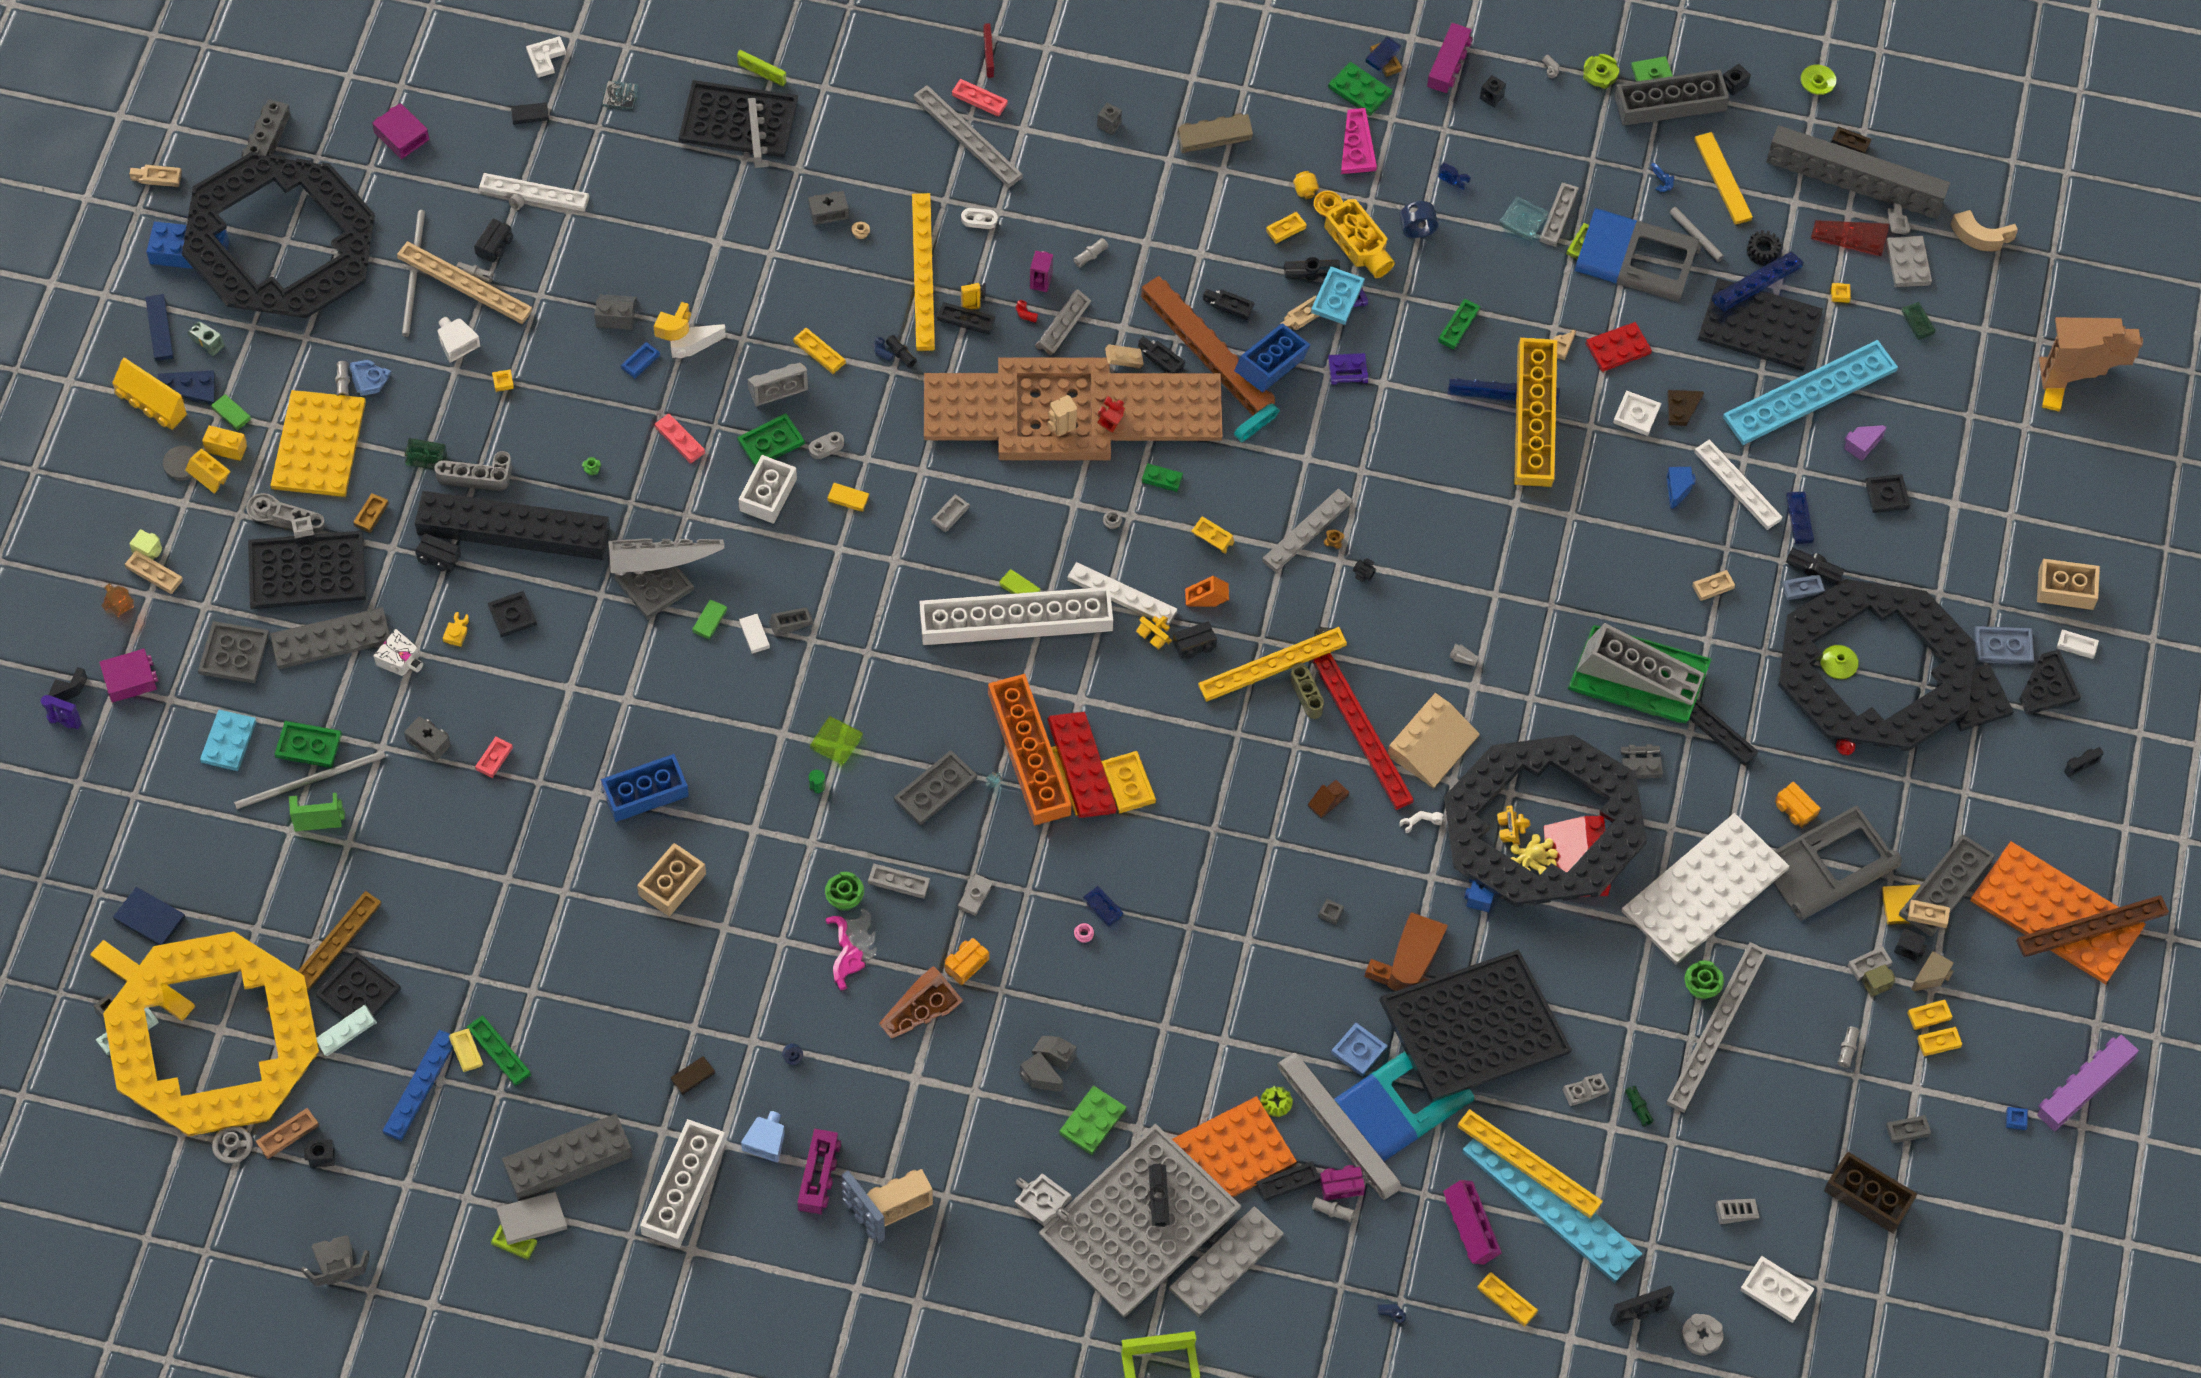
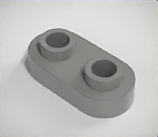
M831 432L812 441L809 445L811 457L822 459L841 450L844 447V437L839 432Z

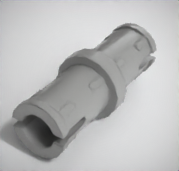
M1101 238L1092 246H1087L1085 251L1073 258L1074 263L1077 267L1081 268L1091 259H1096L1099 253L1109 247L1105 239Z
M462 262L457 264V267L463 268L461 270L482 281L491 283L493 278L486 277V275L494 277V272L481 269L477 265L471 266Z
M339 361L336 364L337 376L335 377L337 396H349V364L346 361Z
M1850 1026L1847 1028L1846 1037L1841 1044L1842 1050L1837 1063L1841 1067H1850L1853 1053L1856 1052L1857 1038L1860 1030L1856 1027Z
M1318 1197L1315 1198L1312 1206L1313 1210L1328 1214L1331 1218L1337 1217L1348 1222L1352 1221L1355 1211L1342 1207L1337 1202L1331 1203Z

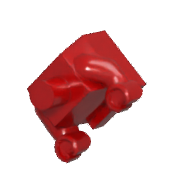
M1107 396L1104 405L1109 408L1106 410L1105 407L1101 406L1098 411V415L1101 417L1097 423L1113 433L1123 417L1125 408L1123 407V401L1112 402V398Z

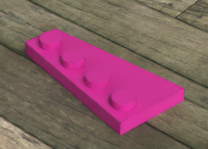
M1350 109L1347 111L1341 174L1376 171L1377 165L1366 109Z

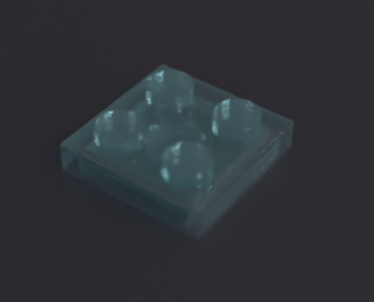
M1516 196L1499 221V226L1531 241L1547 218L1548 211Z

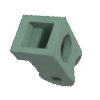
M197 322L187 332L195 343L207 349L208 353L212 356L225 346L221 334L201 322Z

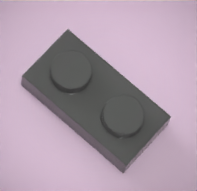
M1926 1115L1887 1122L1886 1124L1891 1144L1929 1137L1931 1135Z

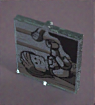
M608 80L606 89L603 91L602 106L633 110L635 100L638 99V84Z

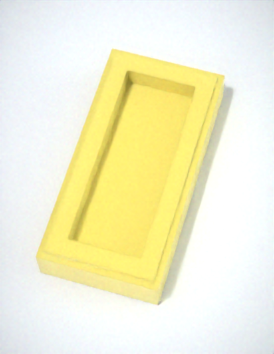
M469 1028L450 1034V1041L463 1072L482 1067L483 1062Z

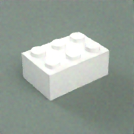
M761 455L739 498V511L774 524L797 480L796 467Z

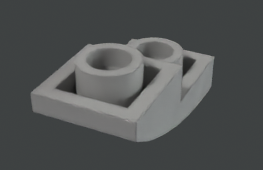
M1602 1073L1584 1077L1581 1082L1565 1085L1562 1089L1570 1106L1584 1103L1610 1091Z

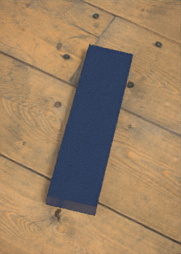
M164 294L147 296L145 299L155 361L173 359Z

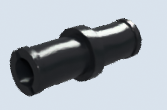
M895 335L887 338L886 344L895 352L894 355L900 358L908 368L913 367L917 363L916 358L908 351V347L902 345Z

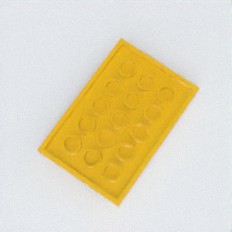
M291 390L271 480V489L346 497L366 399L363 397L337 396L334 394Z

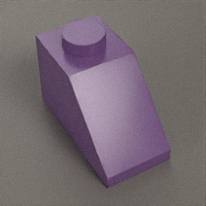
M1884 425L1857 427L1854 432L1850 431L1845 437L1846 444L1844 449L1863 461L1884 437L1887 427Z

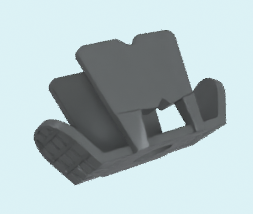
M345 1235L334 1238L331 1242L322 1241L312 1245L315 1258L322 1271L321 1275L314 1276L307 1268H301L302 1273L316 1287L325 1284L330 1285L365 1274L370 1251L365 1250L360 1264L353 1266L352 1245L350 1244L349 1236Z

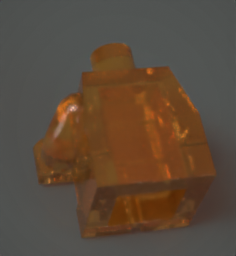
M111 583L104 587L108 592L104 597V603L101 605L105 611L111 608L115 615L119 617L133 607L134 601L129 596V591L119 585L114 588Z

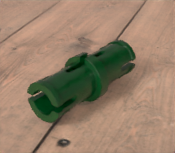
M1632 1086L1633 1089L1631 1087L1627 1088L1625 1094L1632 1104V1111L1636 1112L1642 1126H1646V1123L1647 1125L1653 1123L1654 1119L1646 1107L1647 1103L1640 1096L1637 1087Z

